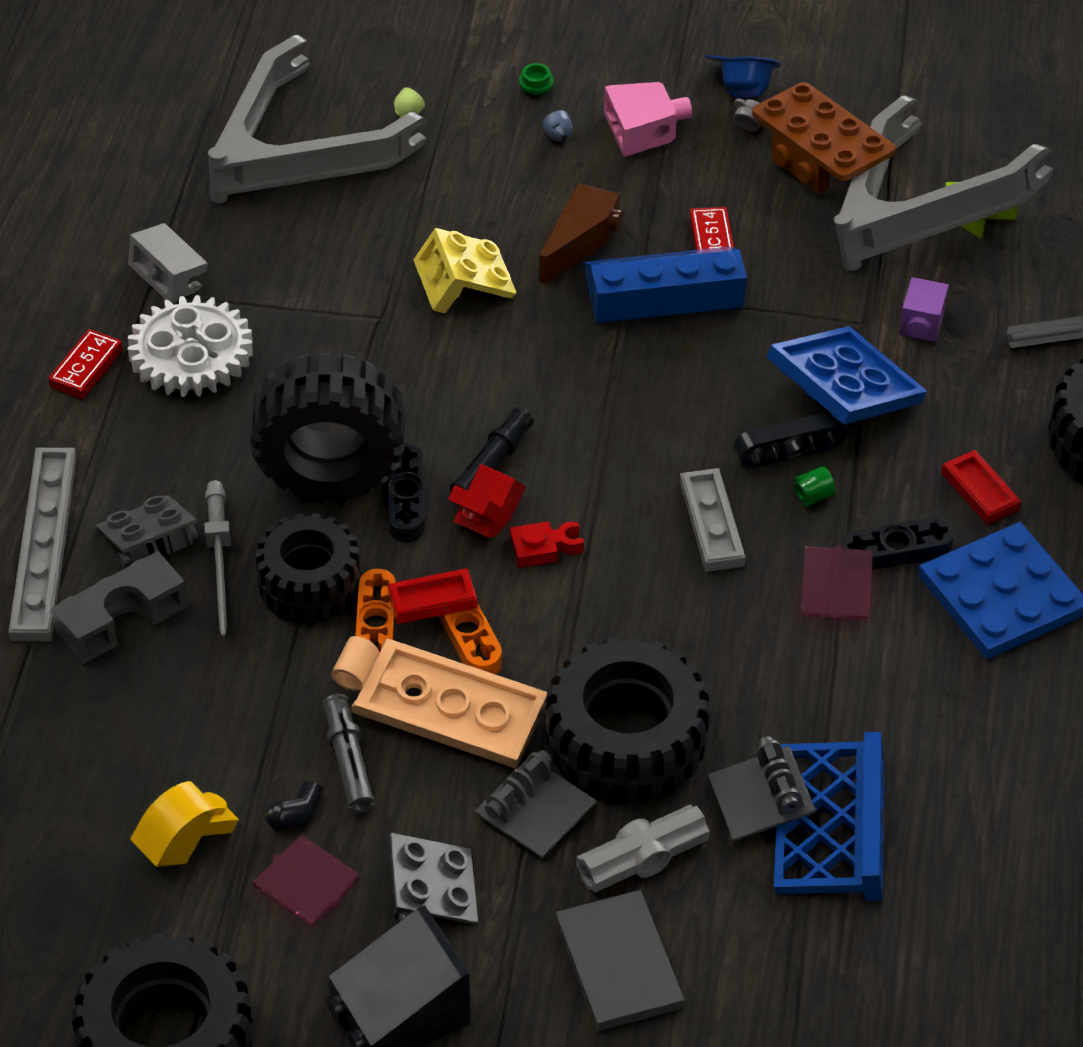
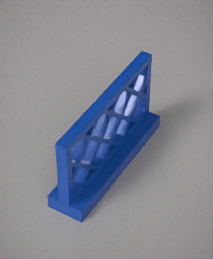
M864 732L863 742L781 744L782 748L790 746L794 758H808L814 763L801 776L809 795L813 798L811 801L815 811L823 806L834 817L821 828L807 818L810 815L776 827L775 894L864 892L865 901H883L885 755L882 733ZM856 756V764L844 774L831 765L839 757ZM824 771L835 781L820 792L809 781ZM845 787L856 796V799L844 809H841L830 798ZM844 823L855 832V835L841 846L829 834ZM801 824L812 835L797 847L786 838V835ZM819 842H823L834 852L818 864L806 853ZM853 849H855L854 856L850 853ZM843 859L854 868V877L835 878L827 871ZM798 860L811 870L802 879H785V871Z

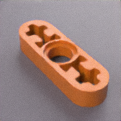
M371 569L365 572L359 579L355 636L365 638L371 642H378L380 653L381 646L387 638L394 640L395 616L388 596L387 584L395 583L396 580L393 574L387 570ZM374 587H382L381 601L373 600ZM371 616H382L387 622L379 627H371L365 623V620Z
M479 604L476 609L438 616L463 664L495 675L500 671L502 667V648ZM462 622H473L478 626V629L472 633H462L456 627ZM480 645L483 656L490 659L484 661L482 657H476V646Z

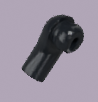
M305 781L297 798L279 801L276 804L270 805L265 812L267 824L272 828L289 829L308 824L322 795L323 788L321 785L314 781Z

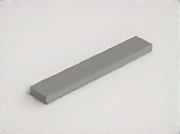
M75 448L35 449L8 632L10 641L52 642L54 628L52 607L57 605L77 459Z

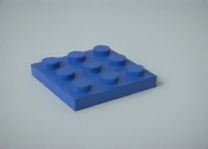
M850 326L772 344L767 354V358L779 368L782 374L790 377L805 390L809 397L817 400L831 413L834 419L842 422L844 425L922 404L927 393L926 389Z
M1021 521L919 565L918 577L986 660L1083 617V594Z

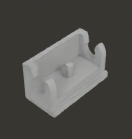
M165 223L130 235L128 265L165 300L168 299L174 304L180 296L191 295L202 287L198 281H193L190 284L188 282L192 277L206 272L208 263Z

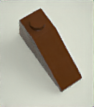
M578 183L539 255V282L548 283L605 246L613 231L618 232L620 230L624 211L619 210L620 194Z

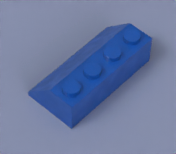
M728 246L584 262V271L596 323L744 307L747 276L740 249Z

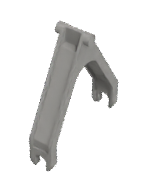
M294 35L262 55L215 147L208 151L210 198L215 203H223L228 200V195L390 168L424 145L426 137L421 133H417L411 138L409 137L413 130L427 121L417 113L410 112L380 130L285 145L265 144L254 139L253 135L276 89L305 72L310 66L309 59L302 54L291 61L292 55L296 50L310 43L301 36Z
M908 96L899 97L872 120L870 127L895 144L897 149L921 127L922 122H919L918 117L912 115L902 123L904 112L918 100ZM1033 144L1005 167L906 201L888 202L877 199L890 158L853 177L841 212L834 218L844 269L847 271L857 270L861 267V260L1019 206L1051 178L1053 173L1052 167L1044 165L1036 172L1039 161L1051 152L1050 149Z

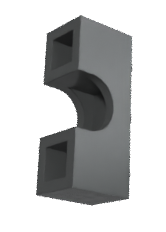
M156 551L52 607L56 634L83 665L118 646L114 618L127 612L139 613L152 626H155L188 608L185 581L161 553Z

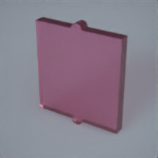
M836 545L835 548L805 547L801 616L831 617L833 621H838L839 618L869 620L873 551L843 549L841 545Z
M301 834L281 855L275 854L273 856V862L253 881V887L312 927L332 906L338 907L340 905V899L360 880V876L350 867Z

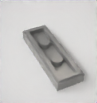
M719 468L680 473L681 489L705 572L745 567L746 557Z

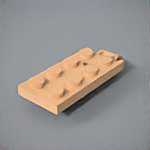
M358 636L350 637L331 672L332 679L341 687L353 691L361 690L357 700L354 701L351 707L352 713L515 769L518 768L546 706L547 692L388 638L383 642L379 653L378 648L371 641ZM410 688H418L422 691L419 696H408L406 692Z

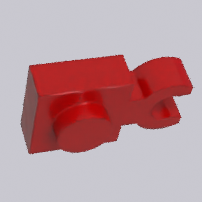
M549 521L510 527V541L518 568L558 562V552H563L567 555H578L584 552L583 538L570 539L571 537L579 536L578 522H566L559 529L554 530L551 529Z

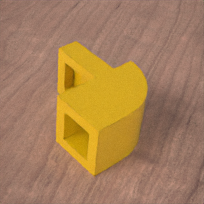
M187 781L170 788L150 805L130 840L156 867L187 864L202 836L232 833L239 819L227 808V803L222 797L211 792L202 793L191 781Z

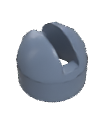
M566 111L552 112L542 122L546 135L553 141L563 142L562 137H570L572 134V121Z

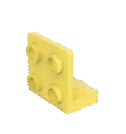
M435 228L413 259L433 311L446 313L454 300L460 296L464 287L510 299L516 294L500 250L490 240H480L465 236L457 231L449 232Z

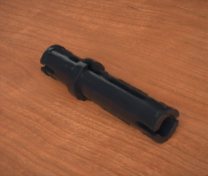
M518 406L514 407L503 424L498 429L494 428L489 433L487 443L456 481L451 484L450 492H452L454 485L468 491L480 464L496 470L508 454L512 455L516 451L518 441L534 424L533 417H530L525 422L531 415L528 410Z

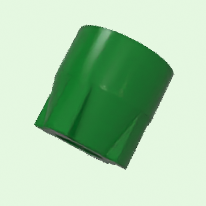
M824 466L794 477L793 489L804 507L832 497L836 493L833 478Z

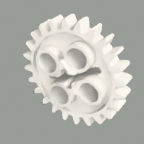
M196 295L192 303H187L184 296H180L179 304L173 305L167 299L165 300L164 309L161 310L156 306L151 307L152 316L141 314V324H133V335H128L129 361L132 362L133 372L140 373L142 383L151 380L153 390L164 385L166 395L171 394L175 388L180 389L181 397H185L189 389H194L196 395L201 396L202 388L208 387L215 393L217 392L216 383L220 382L230 386V375L240 378L242 376L241 367H249V356H253L252 331L248 329V320L246 318L240 319V311L238 309L229 312V304L227 302L216 307L215 298L213 297L206 303H201L200 296Z

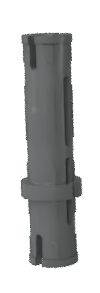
M333 694L326 697L322 702L329 726L326 735L329 746L335 750L348 802V810L355 814L364 813L375 806V799L372 796L359 745L362 737L360 728L353 722L348 696L345 694Z

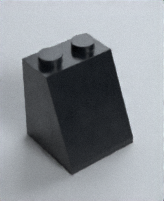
M425 905L414 910L329 976L330 995L326 997V1003L336 1022L343 1020L348 1028L347 1038L351 1047H422L470 1023L469 972Z

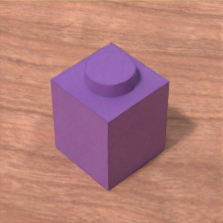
M911 278L902 309L899 335L932 342L937 341L945 312L949 284Z

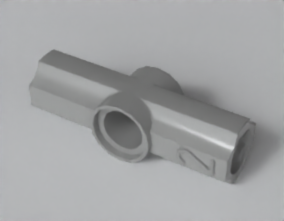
M690 804L651 823L646 819L631 821L618 832L614 840L577 856L576 866L589 891L593 890L596 893L634 874L641 878H648L659 873L667 866L671 857L709 840L710 830L707 827L705 816L700 809Z

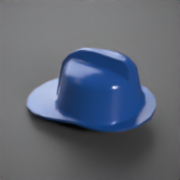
M704 55L707 59L721 62L723 82L728 93L740 99L760 97L769 87L773 69L781 67L780 62L769 58H727Z

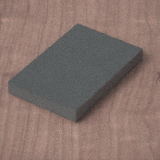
M641 890L556 912L557 926L597 1032L684 1008V997Z

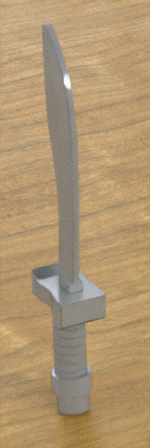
M214 480L207 484L205 492L209 522L204 523L207 548L215 547L219 630L222 637H225L227 631L223 547L231 546L229 521H225V490L220 481Z

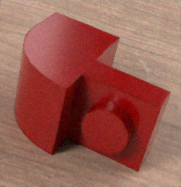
M480 464L468 491L456 485L452 489L448 500L460 507L453 522L488 538H493L500 533L511 519L526 486L508 475Z

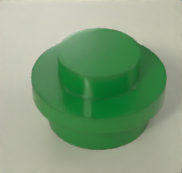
M529 64L523 68L519 76L520 88L531 95L544 94L550 91L554 85V77L550 69L544 64Z

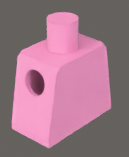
M651 82L605 86L604 114L624 157L672 142L676 138V121L692 117V106L689 98L684 97L670 100L662 83Z

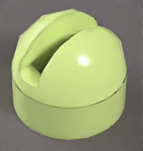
M403 88L394 100L395 112L400 118L410 112L419 114L425 107V102L413 89Z

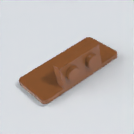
M801 82L752 108V116L772 131V160L818 194L830 188V174L840 181H847L896 154L895 144L806 82Z

